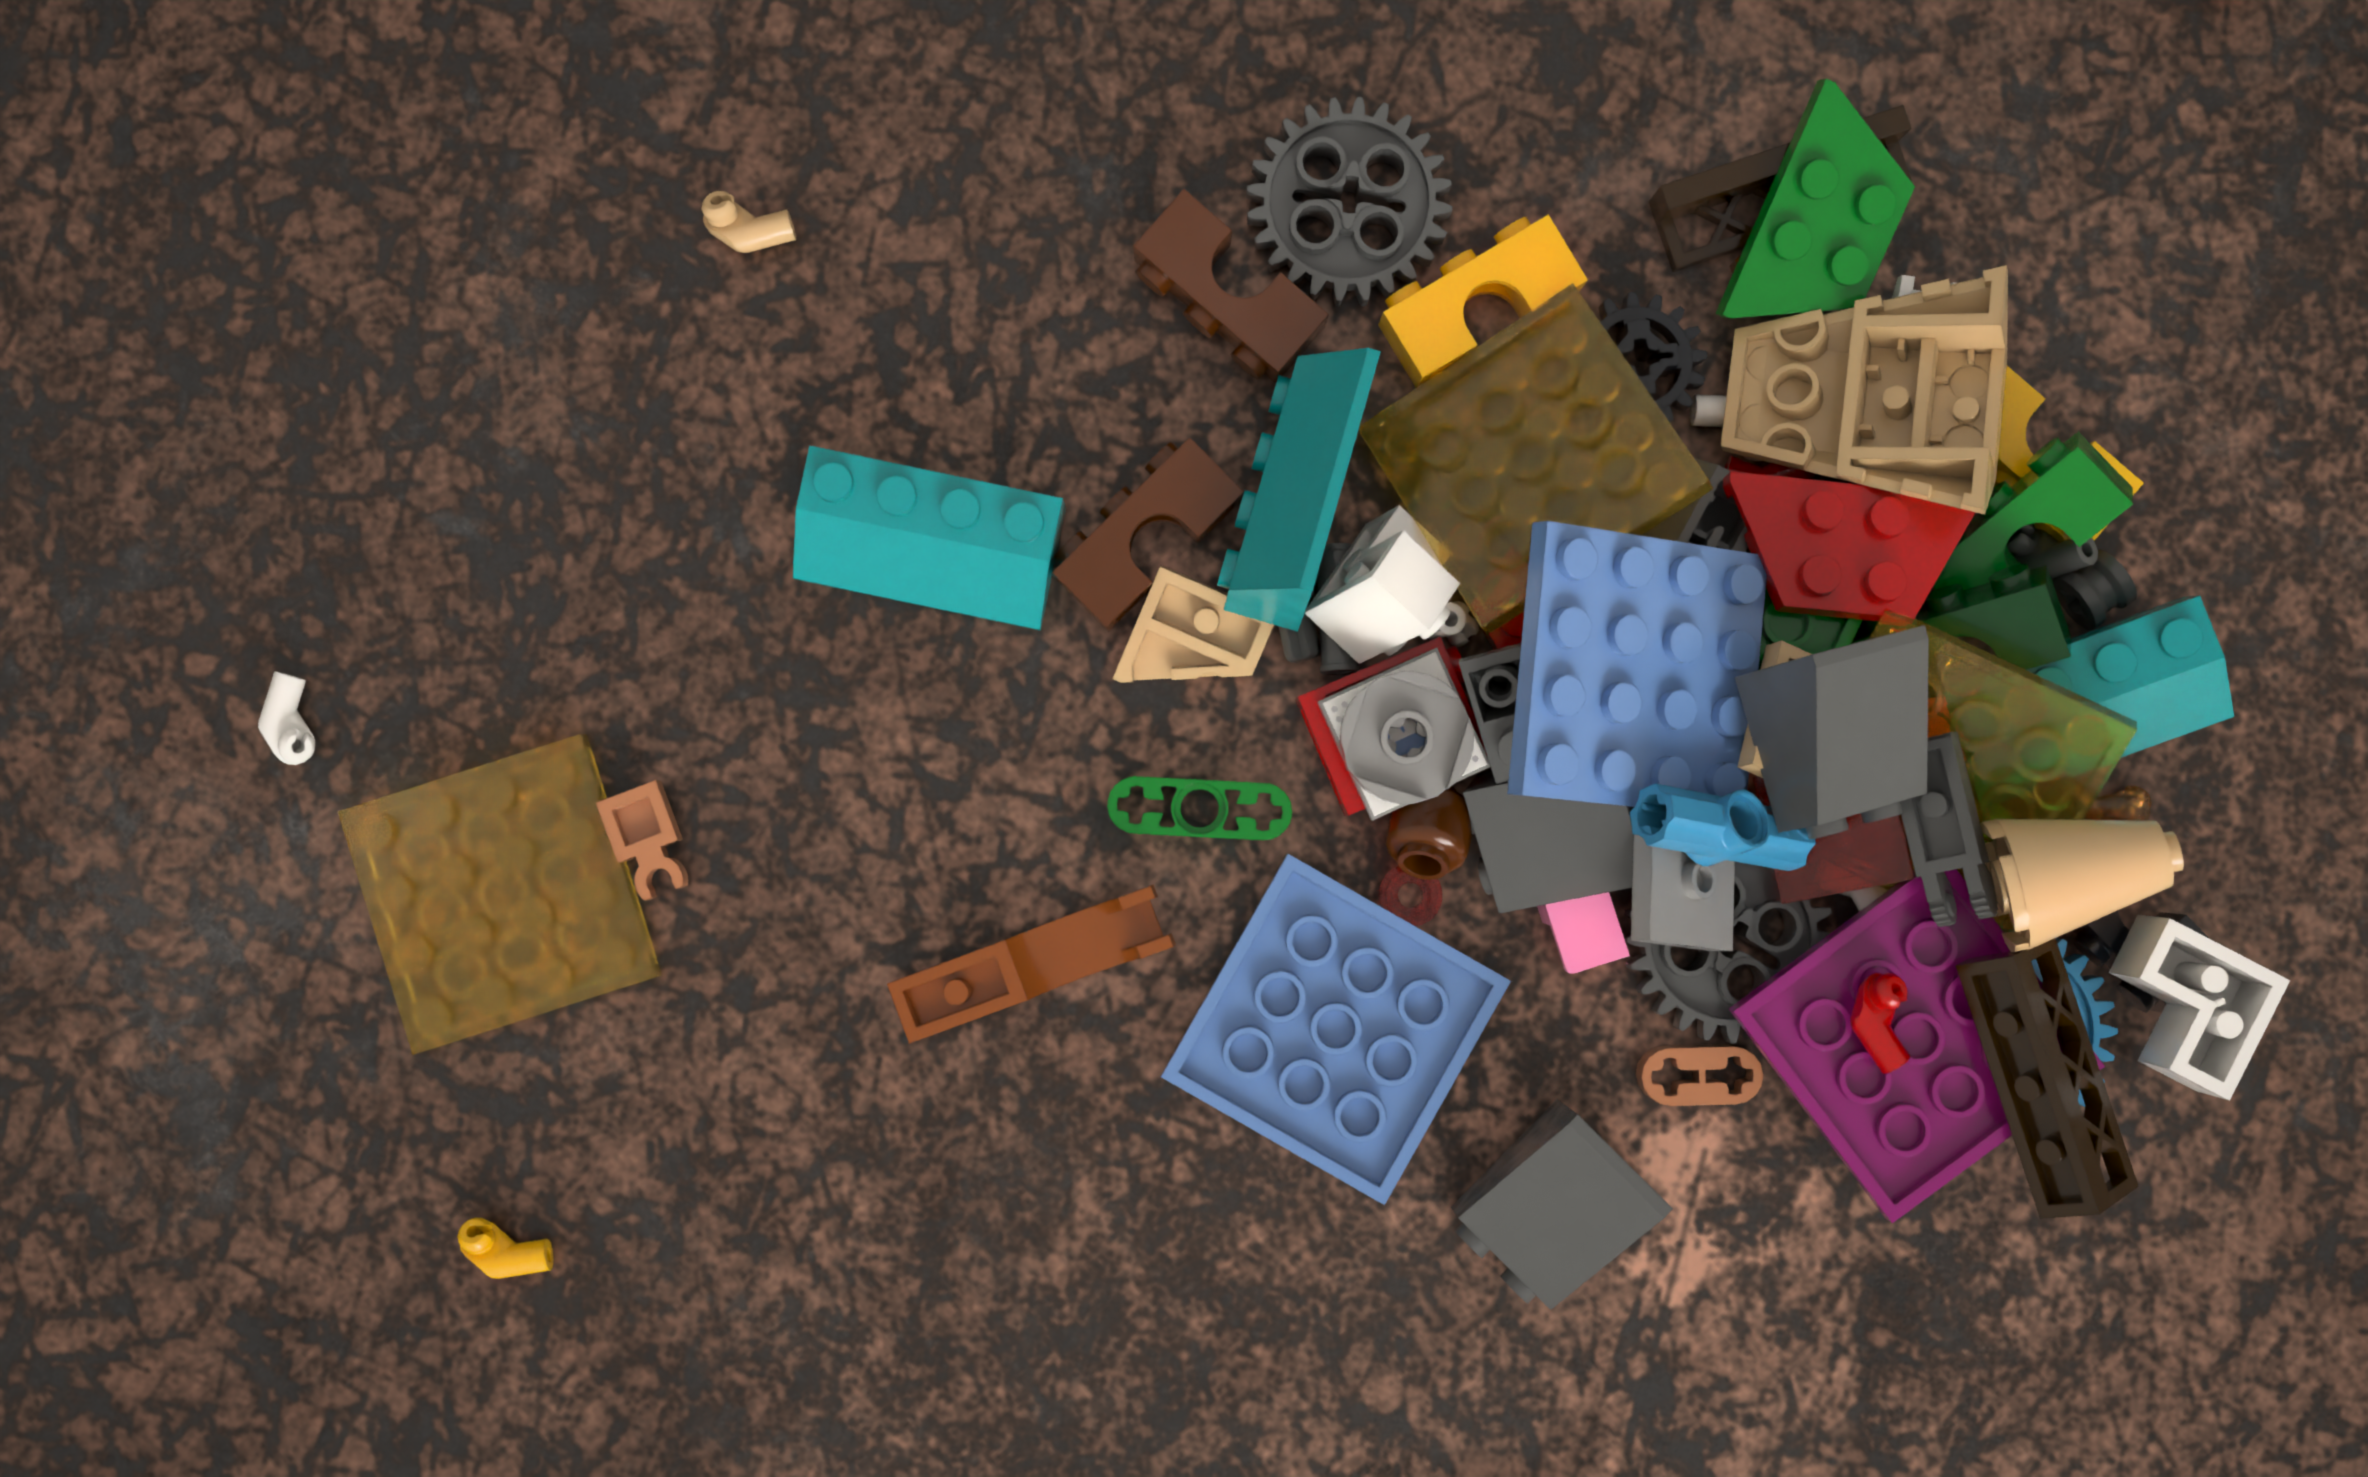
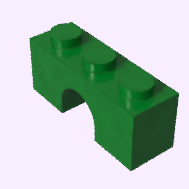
M2079 431L2065 443L2058 437L2052 439L2027 462V466L2031 469L2030 472L2013 486L2003 481L1993 488L1985 515L1979 513L1970 521L1933 588L1936 590L1945 586L1960 584L1963 590L1989 583L1988 578L1999 570L2020 565L2021 563L2010 552L2007 542L2018 529L2028 524L2048 523L2063 530L2079 547L2133 505V487Z

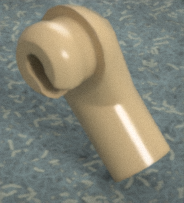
M725 191L712 192L702 202L703 222L710 234L737 252L750 253L796 240L794 225L788 209L755 217L735 203L734 197Z

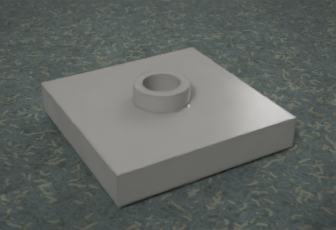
M1634 835L1631 941L1707 951H1733L1735 861L1725 860L1718 864L1704 867L1695 863L1685 852L1647 846L1641 836Z

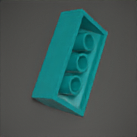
M1361 348L1297 356L1291 378L1278 376L1268 411L1280 415L1274 435L1264 432L1261 434L1251 469L1263 472L1257 493L1248 490L1244 491L1234 526L1246 530L1240 552L1227 549L1217 586L1229 589L1224 606L1225 611L1298 632L1313 592L1381 351Z
M809 445L796 505L793 579L1041 631L1056 560L1054 556L1058 551L1066 505L1063 498Z
M2200 595L2183 596L2071 638V657L2006 676L2003 675L2001 667L1998 665L1942 686L1947 700L1946 704L1967 758L1965 764L1970 784L1980 808L1989 806L1996 800L1999 802L2234 717L2225 656Z

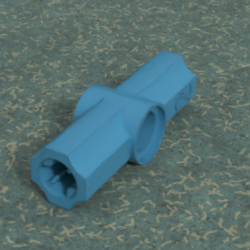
M1656 783L1640 790L1638 801L1630 811L1632 833L1641 836L1647 846L1685 852L1695 863L1704 867L1729 860L1792 871L1806 865L1807 856L1816 845L1815 839H1808L1806 828L1778 833L1771 806L1763 805L1753 793L1747 790H1736L1724 796H1717Z

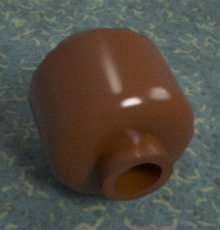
M1451 786L1437 797L1415 804H1408L1391 812L1385 842L1388 853L1398 863L1403 872L1419 879L1433 880L1440 879L1463 865L1468 856L1472 838L1471 821L1464 796Z

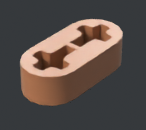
M1662 1045L1653 1047L1642 1055L1637 1063L1636 1078L1638 1086L1643 1093L1662 1105H1736L1745 1103L1756 1096L1762 1086L1763 1071L1761 1063L1756 1056L1737 1045ZM1729 1057H1733L1736 1065L1746 1068V1077L1735 1080L1734 1090L1729 1091L1727 1084L1720 1080L1706 1079V1070L1726 1068ZM1670 1058L1672 1066L1680 1070L1693 1071V1079L1672 1081L1671 1091L1666 1093L1663 1085L1651 1079L1652 1071L1662 1070L1664 1059Z

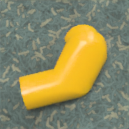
M481 1217L467 1220L458 1231L457 1238L461 1252L490 1278H508L551 1271L553 1268V1249L550 1240L547 1238L516 1243L497 1225Z

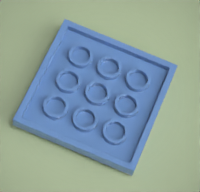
M1532 522L1507 794L1635 807L1640 790L1656 783L1717 796H1724L1736 790H1748L1749 772L1737 767L1748 723L1735 677L1757 671L1759 668L1767 574L1759 555L1559 522Z
M1287 853L1163 1070L1161 1077L1385 1205L1511 981Z

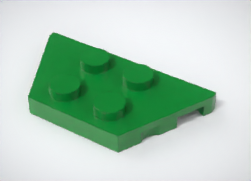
M1829 79L1817 81L1717 308L1716 315L1723 318H1742L1804 313L1817 309L1822 311L1853 308L1856 300L1866 298L1915 186L1835 82Z

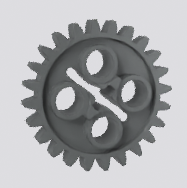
M1336 97L1330 98L1327 116L1323 118L1309 104L1304 109L1305 126L1302 128L1288 118L1282 121L1281 130L1286 140L1285 143L1271 137L1265 139L1264 150L1273 161H1253L1251 173L1265 183L1247 185L1246 199L1262 204V206L1247 212V225L1265 226L1266 228L1254 238V247L1256 250L1274 247L1275 251L1268 260L1267 269L1272 272L1287 265L1291 269L1288 279L1292 283L1298 285L1303 279L1311 282L1309 297L1313 301L1318 298L1324 287L1332 289L1335 307L1341 306L1346 290L1355 291L1361 307L1367 306L1370 287L1376 286L1387 299L1394 293L1393 277H1398L1407 285L1415 282L1417 275L1411 264L1412 261L1425 267H1430L1435 256L1424 243L1442 245L1447 232L1433 223L1449 219L1453 207L1436 200V198L1449 193L1452 186L1450 179L1433 178L1432 176L1442 167L1444 156L1441 154L1424 157L1423 152L1429 143L1431 135L1426 132L1413 139L1407 136L1412 119L1408 114L1395 125L1388 123L1389 104L1385 102L1377 109L1374 116L1365 115L1363 97H1357L1352 112L1344 114ZM1315 156L1326 157L1334 163L1337 173L1327 180L1314 179L1306 173L1303 164ZM1382 162L1390 164L1397 170L1400 180L1392 186L1383 187L1376 185L1367 174L1368 167ZM1299 192L1314 199L1302 203L1294 201L1292 196ZM1343 192L1355 193L1354 200L1357 206L1354 213L1343 212V204L1340 201ZM1393 202L1402 203L1405 210L1403 212H1395L1391 208L1381 205H1389ZM1307 218H1317L1328 225L1331 235L1321 243H1311L1305 241L1299 235L1297 226ZM1378 224L1384 226L1393 236V244L1386 249L1376 250L1370 248L1363 242L1360 231L1368 225Z
M1735 862L1733 935L1737 939L1775 957L1778 964L1774 969L1766 967L1745 952L1734 949L1733 951L1698 949L1697 957L1693 963L1679 968L1671 958V946L1631 941V933L1623 935L1626 943L1639 946L1640 949L1639 955L1625 963L1626 968L1640 971L1646 970L1647 976L1639 982L1635 989L1643 995L1656 991L1660 993L1651 1010L1658 1015H1663L1677 1008L1673 1027L1684 1031L1697 1019V1037L1709 1041L1717 1025H1720L1724 1041L1737 1043L1741 1025L1729 1011V1008L1742 998L1735 999L1728 990L1727 980L1731 971L1740 965L1745 964L1748 966L1754 979L1750 991L1752 992L1830 934L1829 932L1818 930L1817 922L1832 913L1831 908L1811 906L1809 902L1822 887L1819 883L1811 882L1801 885L1797 883L1805 866L1792 871H1785ZM1775 908L1784 919V929L1777 940L1767 943L1759 933L1758 924L1760 917L1766 911ZM1626 909L1624 913L1630 919L1632 909Z

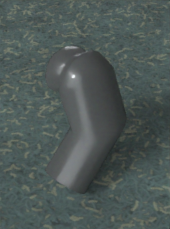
M2032 524L2018 529L2007 542L2012 555L2021 564L2028 565L2030 570L2047 565L2051 579L2093 565L2098 559V549L2092 538L2079 547L2071 538L2059 542L2044 530L2033 527Z

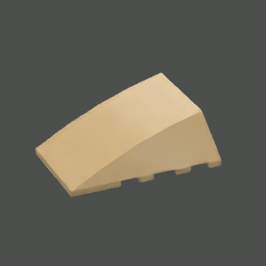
M2007 265L1983 270L1984 277L1951 285L1949 279L1921 285L1922 291L1883 301L1881 295L1856 300L1853 308L1823 314L1821 309L1735 329L1720 445L1722 450L1985 515L1997 477L2007 369Z

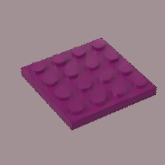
M1957 869L1944 872L1951 884L1957 906V918L1954 925L1939 927L1934 923L1931 911L1929 910L1930 906L1927 902L1922 877H1916L1914 871L1729 1008V1011L1885 1219L1891 1223L1897 1221L2012 1136L1956 969V965L1969 958L2009 952L2010 950L2003 939L2002 933L2004 932L1994 918L1981 919L1975 914V910L1970 903L1966 881ZM1874 973H1894L1900 976L1905 982L1908 991L1907 1000L1901 1002L1899 1008L1895 1011L1891 1028L1911 1057L1903 1066L1887 1074L1881 1073L1852 1030L1850 1023L1858 988L1867 977ZM2037 977V980H2038V983H2039V986H2040V989H2041V988H2042V982H2041L2040 979ZM2058 1027L2056 1037L2063 1053L2064 1041ZM2094 1052L2099 1069L2101 1070L2105 1066Z

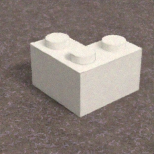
M1398 505L1365 524L1349 550H1347L1310 603L1305 614L1359 664L1383 652L1387 656H1391L1412 638L1420 636L1422 639H1427L1432 636L1449 617L1450 610L1446 607V604L1460 585V582L1446 570L1454 556L1406 510Z
M2137 915L2109 971L2110 974L2166 1002L2138 1061L2197 1092L2229 1101L2290 982L2287 978L2170 918Z

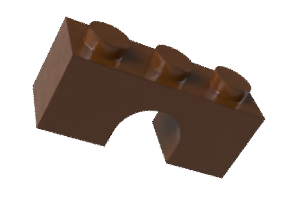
M1183 189L1134 244V261L1140 265L1135 270V273L1158 295L1164 297L1170 291L1184 303L1187 308L1184 310L1183 315L1202 334L1212 338L1217 332L1235 348L1231 353V357L1248 374L1258 380L1265 374L1273 382L1277 383L1278 376H1283L1297 360V356H1301L1323 331L1329 314L1281 272L1263 292L1252 297H1236L1222 290L1216 283L1212 270L1216 262L1231 246L1232 230L1189 192Z
M1190 437L1179 448L1173 442H1169L1145 467L1151 476L1134 492L1127 486L1118 491L1099 512L1106 520L1088 537L1082 531L1077 532L1054 556L1060 563L1052 572L1055 579L1108 632L1149 593L1153 584L1136 566L1131 557L1133 540L1141 529L1155 522H1170L1181 527L1199 544L1242 501L1244 491Z

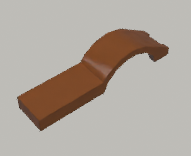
M1154 884L887 983L908 1043L910 1044L1022 1003L1102 970L1136 959H1142L1176 946L1172 933L1163 935L1152 906L1151 899L1158 897Z

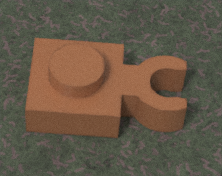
M654 780L596 802L617 862H626L634 858L638 862L639 867L635 873L634 883L637 893L644 901L657 897L655 888L652 885V877L659 869H664L670 874L675 889L688 886V874L684 865L676 858L670 857L666 846L681 841L683 838L661 780Z

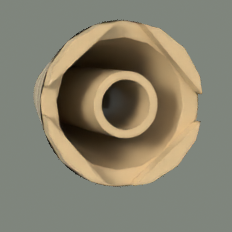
M1994 819L1980 823L1982 833L1993 840L1992 842L1985 843L1990 861L1985 863L1992 875L1994 891L1997 895L1998 914L1996 916L2009 914L2015 930L2002 933L2003 939L2011 952L2030 950L2168 889L2174 884V872L2182 871L2184 867L2183 855L2176 834L2173 831L2163 832L2161 826L2155 820Z

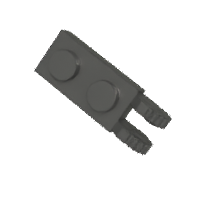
M1958 732L1928 737L1927 794L1900 801L1903 809L1901 816L1916 877H1922L1927 902L1930 906L1929 910L1937 926L1944 927L1956 923L1957 906L1951 884L1944 872L1959 868L1963 869L1970 903L1975 910V914L1981 919L1994 917L1998 914L1997 895L1994 891L1992 875L1985 863L1990 861Z

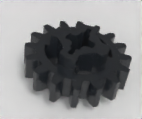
M1629 292L1623 299L1620 310L1610 298L1604 300L1598 307L1602 321L1587 314L1579 323V327L1587 338L1573 337L1568 343L1567 349L1573 354L1580 356V359L1567 365L1565 375L1580 377L1582 381L1571 396L1574 400L1590 397L1594 403L1590 407L1587 417L1591 420L1598 417L1603 411L1610 414L1609 425L1611 431L1618 430L1626 419L1632 420L1635 433L1642 434L1648 429L1651 416L1661 428L1665 427L1673 421V413L1670 406L1684 412L1694 403L1690 395L1684 390H1697L1704 384L1705 377L1692 371V367L1701 364L1708 358L1707 351L1692 350L1690 342L1701 331L1698 326L1689 327L1685 330L1680 327L1678 323L1685 311L1681 306L1674 309L1669 315L1661 312L1662 296L1655 294L1646 307H1641L1636 292ZM1618 326L1619 332L1616 334L1617 346L1613 349H1604L1601 353H1596L1601 337L1612 328ZM1650 327L1664 336L1669 344H1665L1650 331ZM1631 351L1635 352L1637 361L1647 362L1649 365L1639 376H1637L1635 366L1624 365V362H1622ZM1675 374L1668 392L1663 397L1654 401L1653 395L1656 393L1655 381L1657 378ZM1607 382L1621 394L1622 400L1608 392L1602 383Z

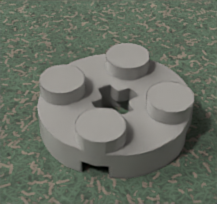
M1401 671L1375 679L1354 696L1342 718L1339 737L1346 770L1365 791L1387 802L1415 804L1437 797L1455 784L1468 767L1474 746V730L1470 717L1468 718L1464 705L1459 701V697L1453 689L1434 676L1421 672ZM1405 719H1411L1417 722L1415 732L1425 738L1422 749L1411 748L1407 756L1402 757L1395 753L1396 743L1388 739V732L1390 727L1401 728Z

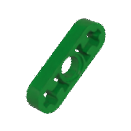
M1133 776L1118 782L1111 790L1107 802L1108 813L1113 823L1121 830L1133 834L1271 840L1280 836L1288 828L1292 818L1290 799L1282 789L1269 783ZM1139 786L1143 787L1145 798L1164 800L1161 788L1175 787L1177 790L1171 803V813L1175 826H1160L1163 813L1157 812L1144 813L1142 822L1139 824L1130 823L1129 813L1119 811L1118 809L1119 798L1129 797L1131 787ZM1206 790L1216 798L1219 807L1218 815L1210 825L1194 827L1188 824L1182 817L1181 803L1189 792ZM1225 790L1239 791L1240 794L1236 804L1244 805L1255 804L1259 793L1270 794L1269 800L1271 805L1281 807L1280 819L1270 820L1268 830L1261 831L1256 829L1255 819L1251 817H1235L1238 829L1224 830L1223 825L1228 816V801Z

